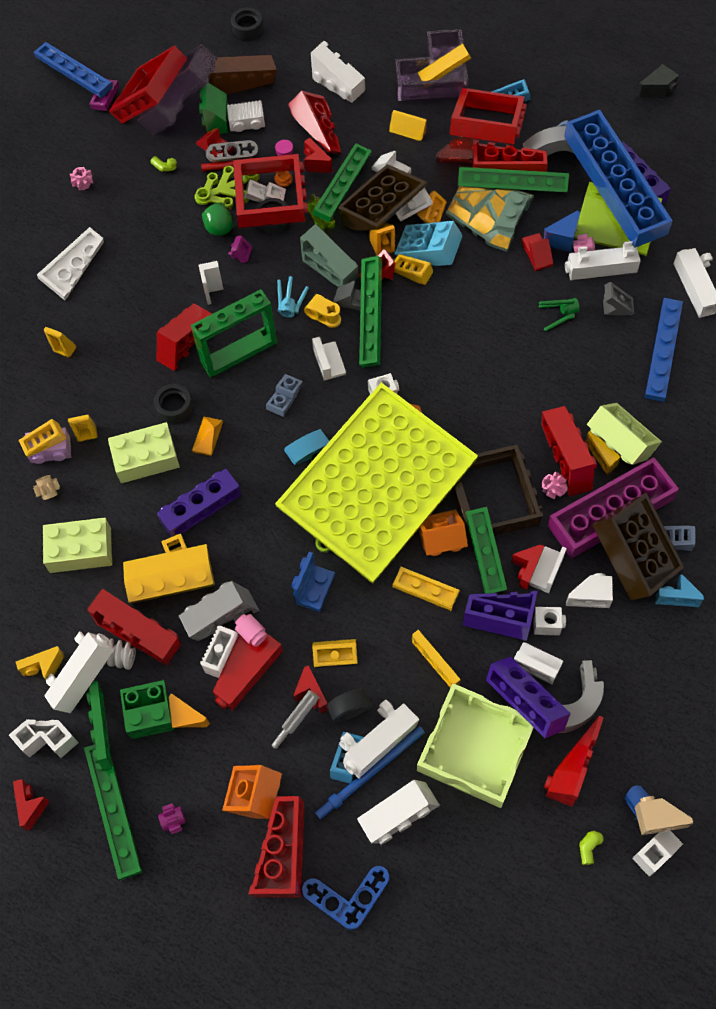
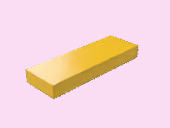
M461 44L418 72L425 87H428L471 59L464 45Z
M400 567L393 583V588L450 611H452L460 592L456 588Z
M419 630L413 633L412 643L450 688L453 683L460 686L461 679Z

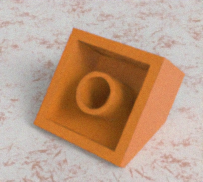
M456 510L432 514L418 529L426 555L437 556L445 551L455 552L468 547L465 524Z
M262 765L234 766L222 811L256 819H270L275 798L280 788L282 773Z

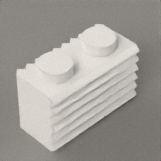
M260 100L227 105L231 132H241L247 129L257 130L265 127L262 102Z
M218 626V630H215L216 634H213L214 638H211L212 642L208 646L209 649L206 650L207 653L204 654L205 657L200 662L205 673L217 678L220 677L238 638L237 632L222 626Z

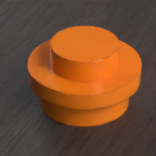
M289 171L276 173L274 178L276 185L287 187L292 183V175Z

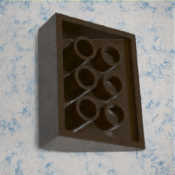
M387 164L337 207L342 224L355 231L378 230L428 184L420 178Z
M643 493L592 524L630 600L651 596L684 568L647 493Z

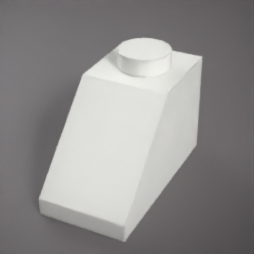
M602 573L590 575L568 595L566 606L609 608L613 601L612 576H606Z

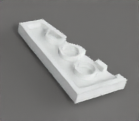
M89 227L37 274L38 279L62 299L66 300L104 243L103 238Z

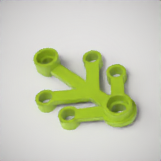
M232 166L224 167L221 180L214 189H212V186L218 183V175L213 172L207 175L205 186L199 188L195 194V201L198 204L207 205L210 202H222L229 210L234 207L232 198L217 196L223 194L236 197L235 189H233L235 188V180L228 182L229 178L234 176V168ZM244 175L243 184L249 182L250 179L257 182L260 175ZM244 197L245 203L250 199Z

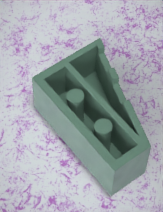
M316 224L300 237L302 260L337 287H341L358 278V265L338 247Z

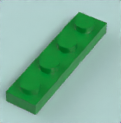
M487 507L466 511V518L485 594L507 590Z
M94 681L89 686L90 692L86 693L88 704L92 708L88 712L91 724L94 725V730H91V738L93 743H96L93 757L95 763H99L102 770L105 771L112 769L103 691L98 681Z

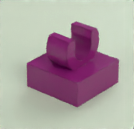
M237 236L234 243L231 244L232 250L228 254L233 259L238 258L241 263L248 262L252 246L243 236Z

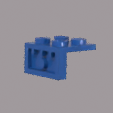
M309 552L307 557H303L301 561L299 576H295L293 579V596H295L297 605L320 612L335 578V572L315 566L314 553Z

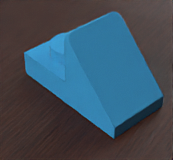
M680 575L677 580V589L670 586L659 588L655 595V604L699 607L704 600V596L683 575Z

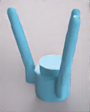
M292 276L289 277L286 298L282 300L281 280L277 281L278 312L280 315L288 318L298 314L299 307L309 289L308 286L305 287L296 304L295 300L290 298Z

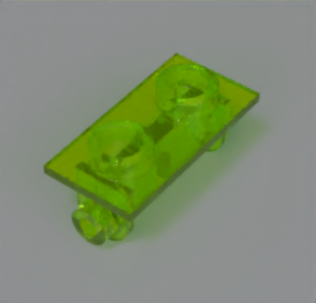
M312 193L307 207L315 224L322 231L327 227L332 229L335 226L333 217L330 222H327L313 215L314 208L321 197L316 198L315 194Z

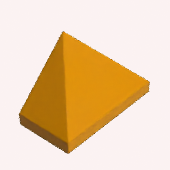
M434 190L429 194L433 201L432 205L417 212V215L425 223L440 222L446 205V201Z
M203 417L192 452L212 456L223 420Z
M172 693L170 694L169 705L172 727H208L210 723L206 717Z

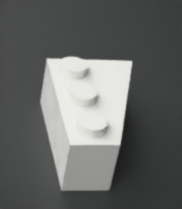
M323 41L311 52L313 79L352 103L365 91V78L349 63L346 65L339 59L340 55L327 48L328 44Z
M413 780L364 813L357 820L370 842L382 845L392 839L391 835L398 831H404L411 826L412 822L425 817L440 805L426 782Z

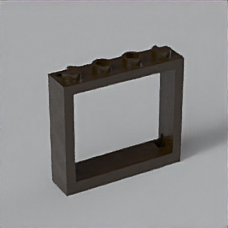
M518 444L476 454L478 458L468 470L512 460L530 514L491 524L494 536L540 525L541 518L543 517L542 506L538 505L536 501L537 491L535 487L531 486V473L529 469L525 468V456L520 452ZM460 479L452 488L459 515L465 524L466 537L469 542L472 541L465 512L470 511Z

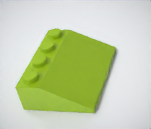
M589 182L579 216L575 239H578V235L588 234V237H593L595 244L611 248H622L624 242H629L630 240L594 183ZM650 242L638 246V254L646 256Z

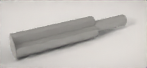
M309 690L282 725V732L272 743L274 749L279 747L289 733L291 734L295 731L318 701L319 696L315 692Z

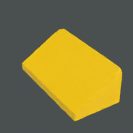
M393 110L390 132L422 141L426 134L427 120Z
M356 639L313 642L314 667L358 664Z

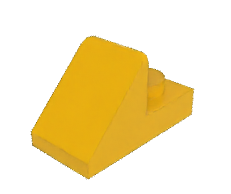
M56 646L16 661L17 669L23 676H32L37 674L39 670H42L43 677L47 679L50 674L55 675L64 658V654Z

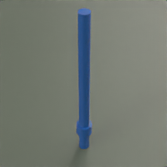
M419 726L359 779L356 778L338 794L334 793L327 799L328 802L315 812L319 820L333 809L337 810L343 805L342 802L423 736L425 734L424 730Z

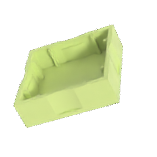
M453 683L440 711L437 725L429 736L419 759L417 771L501 808L534 727L517 710L495 704L482 695Z

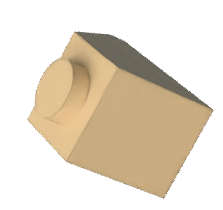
M654 796L644 797L635 806L642 835L688 828L693 824L691 817L663 798L655 799Z

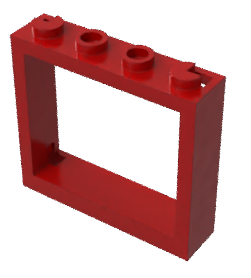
M174 45L138 67L109 112L121 123H124L157 105L186 62L187 57Z
M462 88L451 118L450 135L514 144L516 137L520 136L527 104H524L525 97ZM466 107L514 114L512 124L463 116Z
M298 154L233 160L239 228L305 222L304 212H308L307 202H303V200H307L306 188L302 189V186H305L304 175L300 174L304 173L303 161L299 162ZM295 170L298 205L245 210L243 175Z

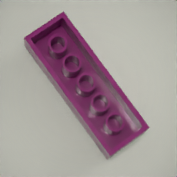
M652 458L552 514L548 527L562 547L567 548L566 552L572 559L601 542L592 524L606 514L643 493H647L656 511L673 501L679 488L657 460Z

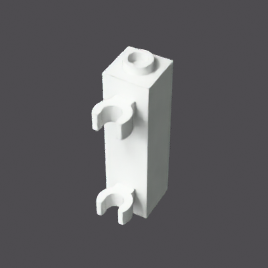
M632 241L624 242L622 248L587 251V246L579 247L578 253H569L568 261L565 262V271L569 273L570 280L637 273L640 257L637 247L634 248L632 246Z
M696 248L684 249L677 252L674 266L699 318L716 314V290L705 269L710 266L709 261L713 258L710 253H705L699 257Z
M79 631L75 641L80 645L57 678L50 674L46 679V683L50 688L45 694V698L54 710L71 713L113 653L114 649L109 644V639L103 634L98 633L96 635L88 632L84 636Z
M384 700L379 705L380 708L377 711L386 719L358 743L355 742L349 733L340 738L342 741L339 742V745L345 751H348L345 754L343 763L345 769L350 774H354L359 779L416 728L419 718L404 703L394 710L392 705L387 700Z

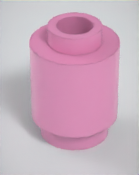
M244 614L235 622L237 625L235 630L249 645L252 644L256 647L266 639L265 628L251 614L247 616Z

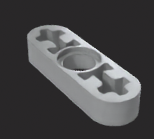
M251 140L211 144L207 148L206 157L211 162L250 159L255 157L258 146ZM247 146L254 149L251 154H249V151H242V155H240V151L246 149ZM234 147L237 154L230 156L227 153V148ZM222 148H224L223 153L217 154L216 157L210 154L212 149H215V152H221Z

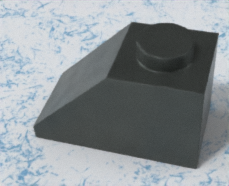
M662 64L639 83L637 96L665 97L677 88L679 75Z

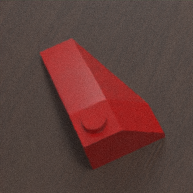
M301 91L288 103L291 115L328 153L340 154L341 149L338 137L333 133L335 126L329 118L332 116L331 110L324 96Z
M599 716L557 767L553 776L548 775L544 788L548 789L546 797L572 807L578 798L583 784L587 765L593 753L592 747L595 745L604 717Z

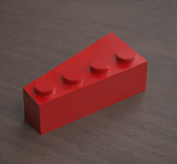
M473 139V168L547 172V151L524 147L518 150L511 145L499 147L495 146L493 142H488L487 145L479 143L480 140Z
M565 406L543 411L542 428L549 446L553 447L556 464L560 463L561 475L568 481V495L573 496L592 491L594 468L597 467L594 456L590 455L587 442H583L579 427L575 426L572 413H568Z
M104 589L99 592L87 609L98 626L123 641L130 642L132 646L166 666L181 645L178 635L171 629L165 630L157 621L151 618L148 619L141 612L128 606Z
M299 796L275 798L268 823V831L261 848L259 863L256 865L255 877L248 893L255 898L301 897L304 801Z

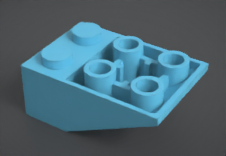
M454 221L406 225L395 255L401 254L430 262L434 266L452 265L462 239V234Z

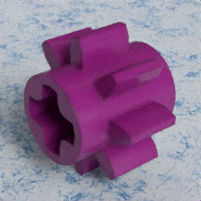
M173 803L163 806V813L158 815L163 831L169 830L171 834L182 831L181 824L186 823V819L181 806L175 808Z

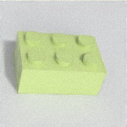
M618 403L600 406L587 423L591 428V432L595 436L604 439L606 445L621 454L622 460L628 464L633 465L648 460L662 442Z
M167 422L108 438L115 471L120 483L180 468Z
M98 518L43 525V564L49 573L112 566L111 527L107 519Z

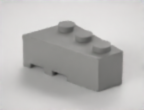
M233 581L226 582L219 587V590L205 595L202 601L196 605L187 607L184 610L185 612L179 615V618L189 638L200 641L216 633L215 630H218V626H222L233 619L236 622L241 615L251 610L253 614L258 612L259 609L249 590Z

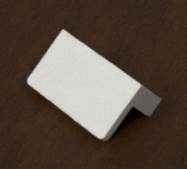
M217 261L199 265L208 305L211 304L209 292L223 290Z
M320 337L313 338V350L324 381L345 375L346 370L336 342L322 345Z
M544 547L529 586L549 593L567 548L562 547L561 552Z
M527 643L522 644L514 658L529 674L550 684H553L563 663L561 659Z

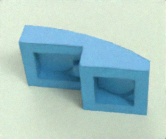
M319 429L294 441L285 447L284 451L293 464L296 465L310 460L313 454L321 452L329 443V440L322 430Z

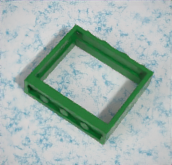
M261 289L191 325L201 365L210 378L277 343L271 303ZM260 312L262 313L263 328L212 354L209 353L206 340Z

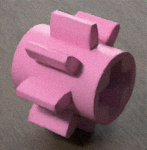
M84 167L75 168L73 174H70L72 186H77L79 190L88 189L90 183H93L91 171H86Z
M588 234L578 235V240L573 241L575 253H578L579 247L586 246L587 251H595L593 237H588Z
M554 472L553 476L548 474L542 481V487L544 488L542 492L552 499H555L556 495L561 497L567 491V479L557 472Z

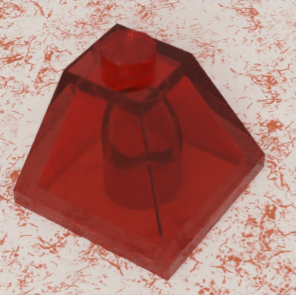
M461 136L454 138L436 154V162L472 163L473 138Z

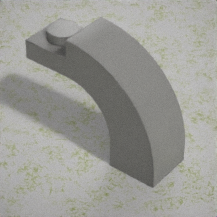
M566 126L542 130L523 143L524 148L547 151V156L557 151H570L574 153L564 138Z
M592 660L583 661L580 666L582 697L572 704L563 705L571 714L565 730L559 733L570 732L585 725L593 717L602 700L604 683L603 681L594 682L597 681L596 667L593 668Z

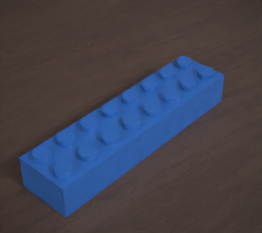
M597 110L567 122L564 138L626 236L632 241L633 247L636 248L668 235L672 225L671 217L602 112Z

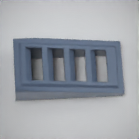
M664 526L675 550H693L695 546V526ZM675 535H678V541H675Z

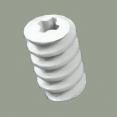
M111 638L109 644L113 647L114 651L106 661L107 665L110 667L116 665L117 668L124 666L126 670H130L135 660V647L132 649L130 642H127L125 647H122V640H118L115 646L114 639Z

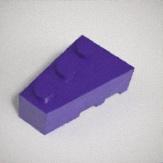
M531 591L530 594L510 592V595H497V593L469 594L463 626L527 640L537 591Z

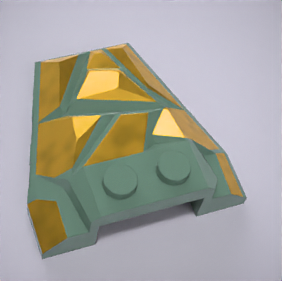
M459 186L446 211V216L462 227L467 226L470 228L472 234L476 237L478 235L483 237L487 245L507 252L514 239L515 228L524 210H528L534 195L517 189Z

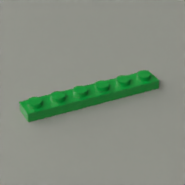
M355 143L314 208V216L327 222L331 221L338 209L337 207L340 206L369 159L371 150Z
M459 167L458 186L568 192L569 173Z
M380 256L365 258L361 262L359 365L362 368L380 365L382 258Z
M96 744L85 747L84 750L117 877L121 881L143 872L112 757V769L103 771L100 764L94 761L93 750L96 749Z

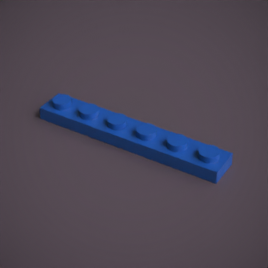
M47 42L34 51L36 58L100 98L113 88L110 81Z
M663 299L644 398L661 402L665 401L683 301Z

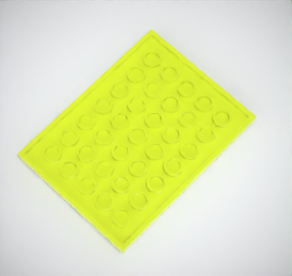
M381 382L275 505L371 583H374L476 461L478 455Z

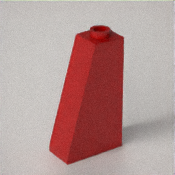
M239 634L213 690L216 697L215 702L223 709L228 707L233 711L283 652L281 644L267 634L266 639L254 647L252 644L249 645Z

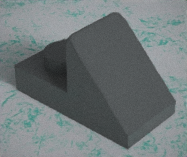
M355 281L337 288L333 303L338 304L339 307L361 310V290L356 289Z
M612 282L605 284L604 314L633 315V298Z

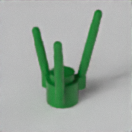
M572 298L568 300L540 301L539 308L560 306L561 313L567 315L545 327L544 331H548L568 319L575 318V313L579 312L578 300Z

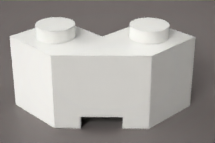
M26 720L9 734L12 740L29 758L46 743L60 758L78 744V741L59 720Z

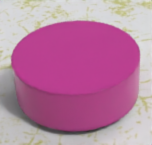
M289 140L278 141L275 145L276 154L278 156L292 155L293 144Z

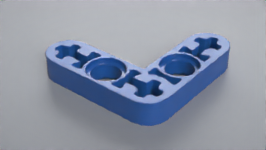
M382 866L373 867L349 902L317 879L311 878L303 884L302 892L309 902L348 930H355L361 926L388 885L389 873ZM383 872V879L385 881L383 883L379 881L376 884L375 889L379 890L377 893L372 888L365 886L367 882L370 885L373 884L375 880L374 873L379 874ZM315 884L318 885L317 890L322 895L325 890L328 892L323 897L321 904L317 903L320 897L316 894L308 895L309 890L307 887L309 885L312 887ZM363 891H368L372 895V901L367 905L361 904L358 899L359 894ZM331 897L339 901V907L335 911H329L326 908V901ZM355 902L359 908L366 911L362 914L359 910L356 915L358 922L356 924L352 922L349 925L347 924L346 914H353L356 907H353L352 904Z

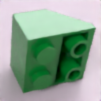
M203 82V90H200L202 103H199L200 114H203L202 126L206 127L207 132L218 128L220 134L228 133L227 94L208 82Z
M164 680L120 690L125 729L131 739L175 730V727H172L169 696Z

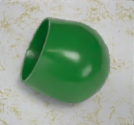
M215 203L202 213L205 229L210 234L224 236L232 230L233 217L229 212V208L224 203Z

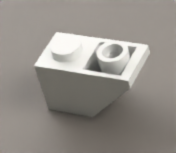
M671 831L659 832L632 859L648 876H651L683 843Z

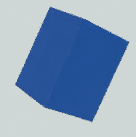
M578 210L545 228L544 239L548 238L551 248L571 252L578 229L580 216Z

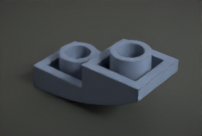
M285 374L276 385V392L267 402L266 410L284 417L295 400L303 381Z

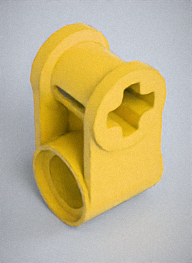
M316 294L304 308V312L309 318L317 320L330 328H335L341 323L339 305L325 299L321 295Z

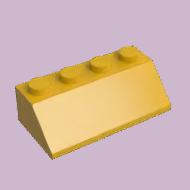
M206 544L123 562L124 583L128 603L131 604L215 586Z

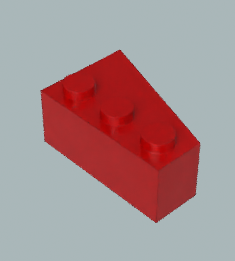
M192 304L189 308L184 309L176 318H173L167 325L161 327L157 332L156 361L175 371L178 368L177 362L182 357L186 358L189 355L188 349L195 344L191 325L212 313L196 304Z

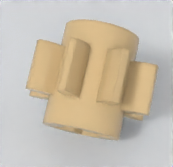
M50 475L35 480L37 485L33 486L36 496H42L43 500L56 496V490L60 489L57 478L51 479Z

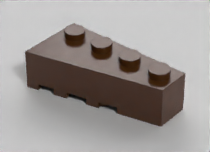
M271 55L204 58L201 86L203 89V82H208L228 95L274 83L277 69Z

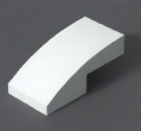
M250 179L247 184L245 198L257 202L269 198H278L284 201L286 189L271 182L265 186Z

